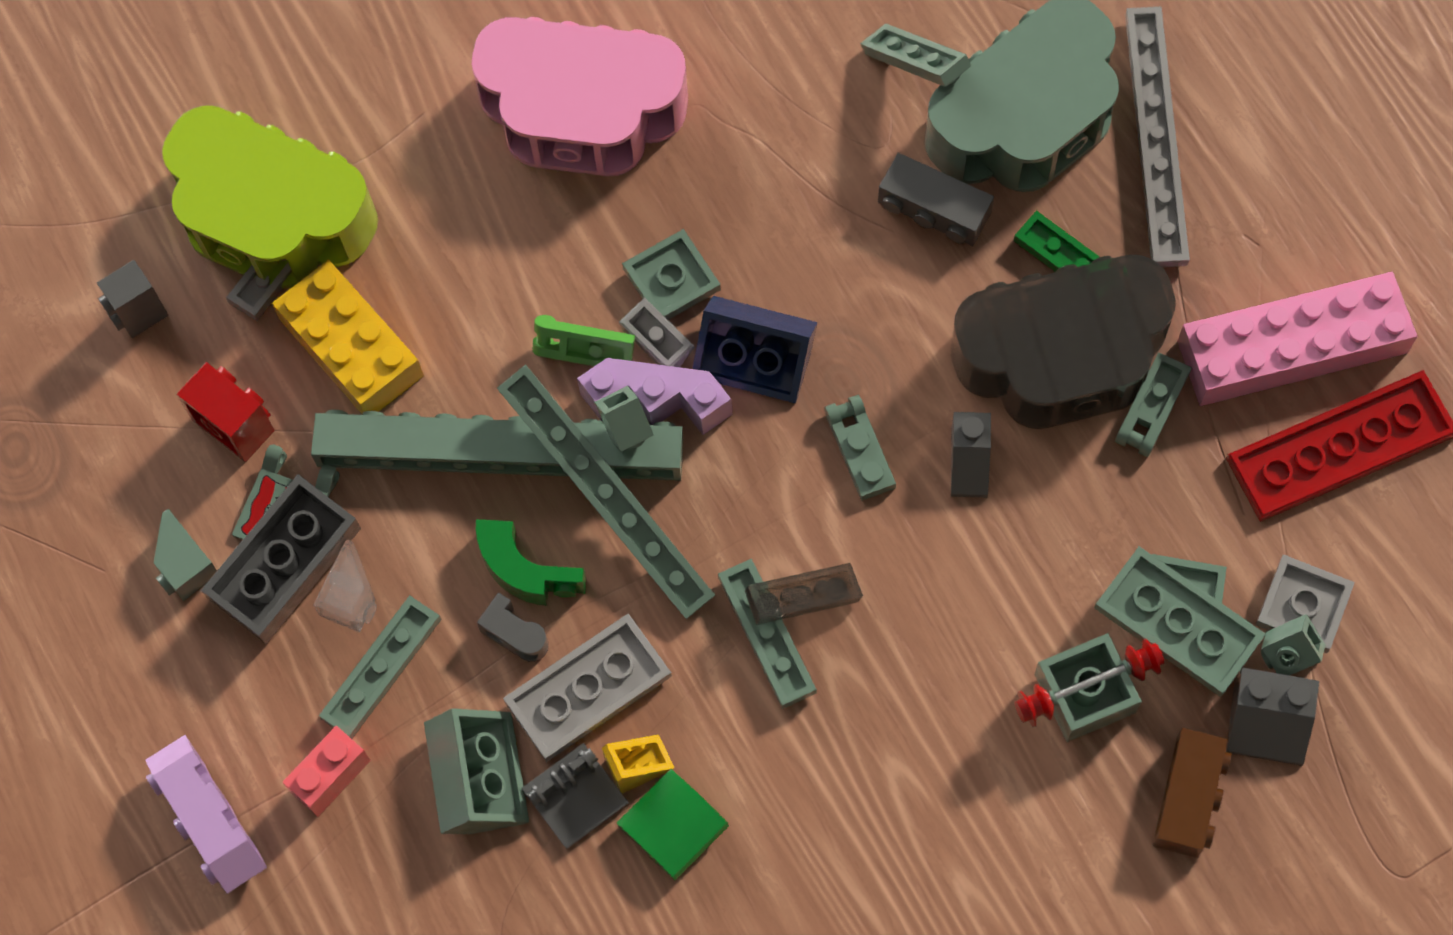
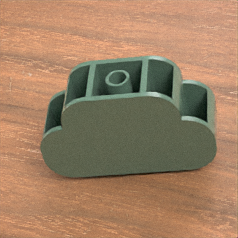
M1050 0L1038 10L1032 9L1021 18L1019 24L1011 31L1004 30L993 41V45L984 52L979 50L969 58L972 66L962 73L956 82L946 87L940 85L930 98L925 133V149L930 160L944 174L966 184L980 183L990 179L992 176L1003 186L1018 192L1035 191L1049 184L1099 144L1109 131L1111 113L1119 91L1117 75L1109 65L1110 55L1113 52L1116 39L1115 29L1110 19L1089 0Z

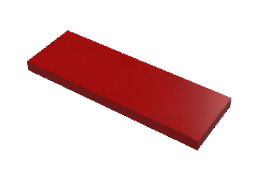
M1422 370L1227 454L1226 460L1261 522L1452 439L1453 420L1425 371Z

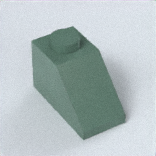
M169 509L165 510L161 517L154 564L161 572L156 579L169 596L176 591L180 598L185 601L206 585L217 570Z

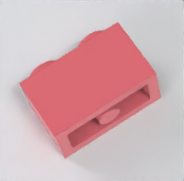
M335 726L282 783L291 794L319 817L371 760L357 743L338 726Z

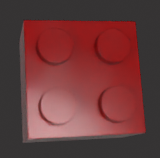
M205 362L176 395L194 423L246 463L275 431L268 419L271 414L262 406L264 400L255 391L248 387L243 391L235 384L237 380L228 370L222 366L216 370L209 363Z

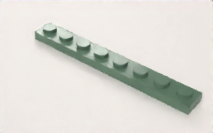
M526 364L497 387L499 392L686 619L715 596L713 591Z

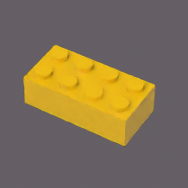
M329 259L272 302L279 320L362 415L366 411L379 412L424 377L419 360Z

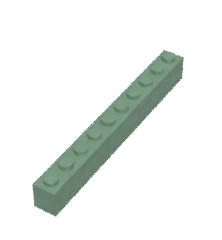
M328 410L326 413H315L311 456L317 467L328 464L335 468L568 476L520 416H513L508 418V420H494L487 415H475L472 419L457 418L452 414L421 417L419 414L412 412H403L399 416H385L377 411L363 412V415L348 414L342 410ZM584 419L581 423H574L619 478L681 481L684 443L682 426H676L671 422H657L654 425H650L654 436L646 439L638 448L626 449L621 452L610 439L602 421Z

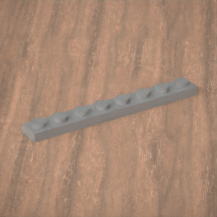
M1162 7L1127 8L1125 20L1152 268L1188 266L1190 258Z

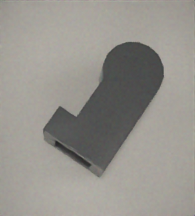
M498 592L477 621L480 632L528 662L541 660L546 655L549 646L544 629L535 622H525L512 614L514 608L511 600Z

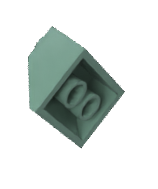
M451 708L424 722L441 834H476L523 825L529 822L525 793L522 790L523 781L511 712Z

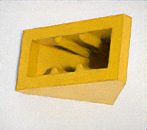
M659 734L609 743L602 747L607 766L622 794L666 774L670 769H674V765Z

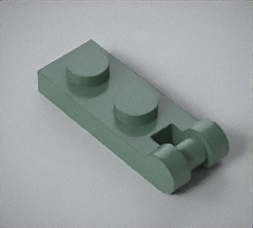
M1158 352L1118 432L1115 443L1124 447L1126 444L1139 449V454L1149 457L1192 367ZM1136 423L1149 428L1146 436L1133 431Z
M860 395L849 397L848 402L838 406L835 403L824 406L826 418L861 501L896 489V482L868 419ZM853 416L856 424L845 428L842 419Z

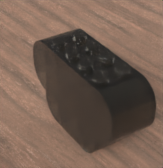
M1124 255L1116 258L1102 256L1093 260L1091 264L1079 267L1074 264L1066 265L1059 268L1055 273L1043 276L1040 273H1034L1023 277L1018 282L1010 284L997 282L991 284L985 290L968 296L956 311L951 342V358L956 375L961 384L977 396L985 398L1001 397L1004 408L1009 416L1017 423L1028 428L1045 429L1124 409L1134 402L1143 382L1145 383L1153 356L1160 351L1165 342L1175 312V294L1166 271L1156 261L1141 255Z

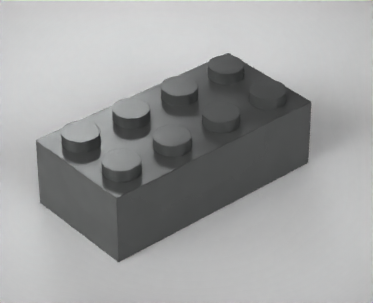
M297 474L201 591L212 603L267 644L357 535L361 527L355 517Z

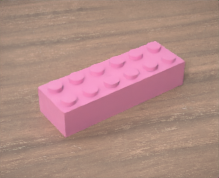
M1392 271L1183 324L1177 342L1185 364L1192 367L1189 377L1199 405L1203 406L1407 354L1418 336Z

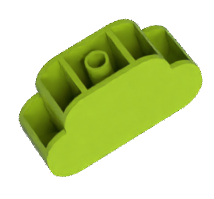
M200 106L187 111L175 122L164 141L162 150L163 160L168 171L177 182L172 195V208L178 221L184 226L190 243L201 256L244 275L253 265L259 278L265 280L269 276L271 285L285 265L289 263L292 272L281 287L282 289L291 288L313 272L319 264L322 265L328 259L335 267L352 263L365 252L376 233L378 215L365 180L355 166L348 163L343 156L336 152L330 151L327 154L318 150L315 145L306 139L298 138L295 140L286 136L282 130L273 125L262 126L243 112L237 111L232 113L217 106Z

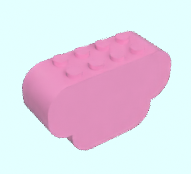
M510 17L490 23L480 32L476 39L472 56V69L481 106L488 117L499 124H503L510 152L518 161L525 165L602 176L620 175L637 165L642 158L646 143L664 141L676 134L683 125L688 104L685 58L679 46L664 36L649 34L643 30H614L605 25L589 27L581 26L571 21L556 23L544 21L537 17H529L527 19Z

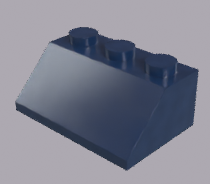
M713 296L703 311L692 369L710 371L718 383L796 403L811 356L818 322Z

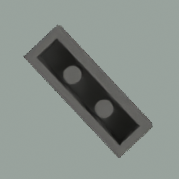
M898 152L879 185L878 203L882 204L891 213H902L913 218L921 227L927 229L934 228L945 233L950 240L956 243L963 244L965 242L974 246L992 213L994 196Z

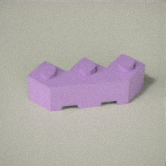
M606 358L577 378L580 395L601 421V416L594 402L626 386L638 397L650 425L662 422L682 408L702 435H704L732 415L731 398L710 371Z
M186 735L146 759V763L151 771L146 776L149 784L158 796L162 793L165 795L178 817L173 820L174 825L184 840L191 838L205 861L200 867L212 885L219 882L225 892L229 893L267 868L260 852L239 823L231 805L212 779L205 763Z

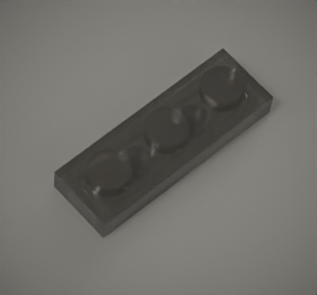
M851 563L751 584L744 591L756 625L857 603L863 597Z

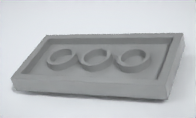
M628 613L505 696L503 700L542 757L548 762L671 678L672 674Z

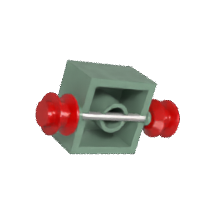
M1108 633L1038 662L1034 675L1039 685H1034V694L1027 696L1022 691H1018L1019 700L1014 702L1018 716L1023 723L1029 721L1032 727H1036L1037 717L1043 715L1050 721L1054 715L1066 742L1135 714L1142 702L1129 675L1132 674L1138 680L1145 681L1146 671L1152 670L1157 675L1161 674L1160 665L1164 664L1163 654L1156 643L1150 644L1147 639H1142V648L1135 650L1130 645L1126 646L1125 660H1121Z

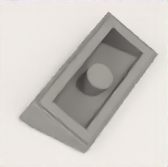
M645 297L619 321L623 331L626 334L635 335V343L658 365L681 367L695 348Z

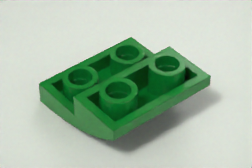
M672 769L617 822L619 828L674 880L730 826L699 793Z

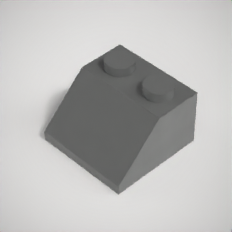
M1242 668L1234 683L1226 752L1303 766L1315 721L1319 681Z

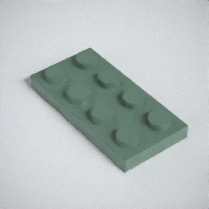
M1140 546L1094 607V609L1141 642L1142 639H1147L1150 644L1156 643L1164 658L1220 697L1266 635Z

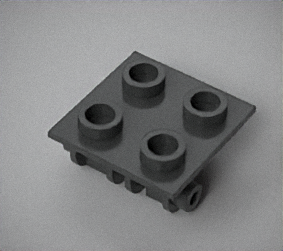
M584 743L522 787L524 793L566 849L629 804L598 763V759L593 751L587 748Z

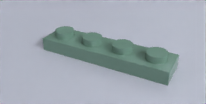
M886 23L860 43L865 55L944 87L956 82L961 74L972 66L966 54Z
M749 559L718 573V579L782 709L817 694V689L753 560Z
M409 595L320 713V719L332 728L338 726L353 739L442 620L440 615Z

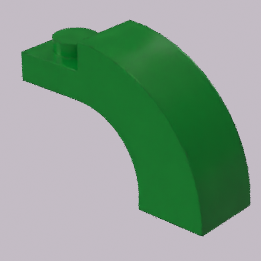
M476 519V538L485 565L495 581L508 593L523 601L547 606L548 592H553L554 595L565 598L574 597L576 593L585 594L586 575L584 568L542 566L532 563L524 558L516 548L517 533L513 521Z

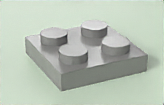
M1283 554L1256 625L1271 630L1307 614L1325 643L1324 652L1328 653L1355 582Z

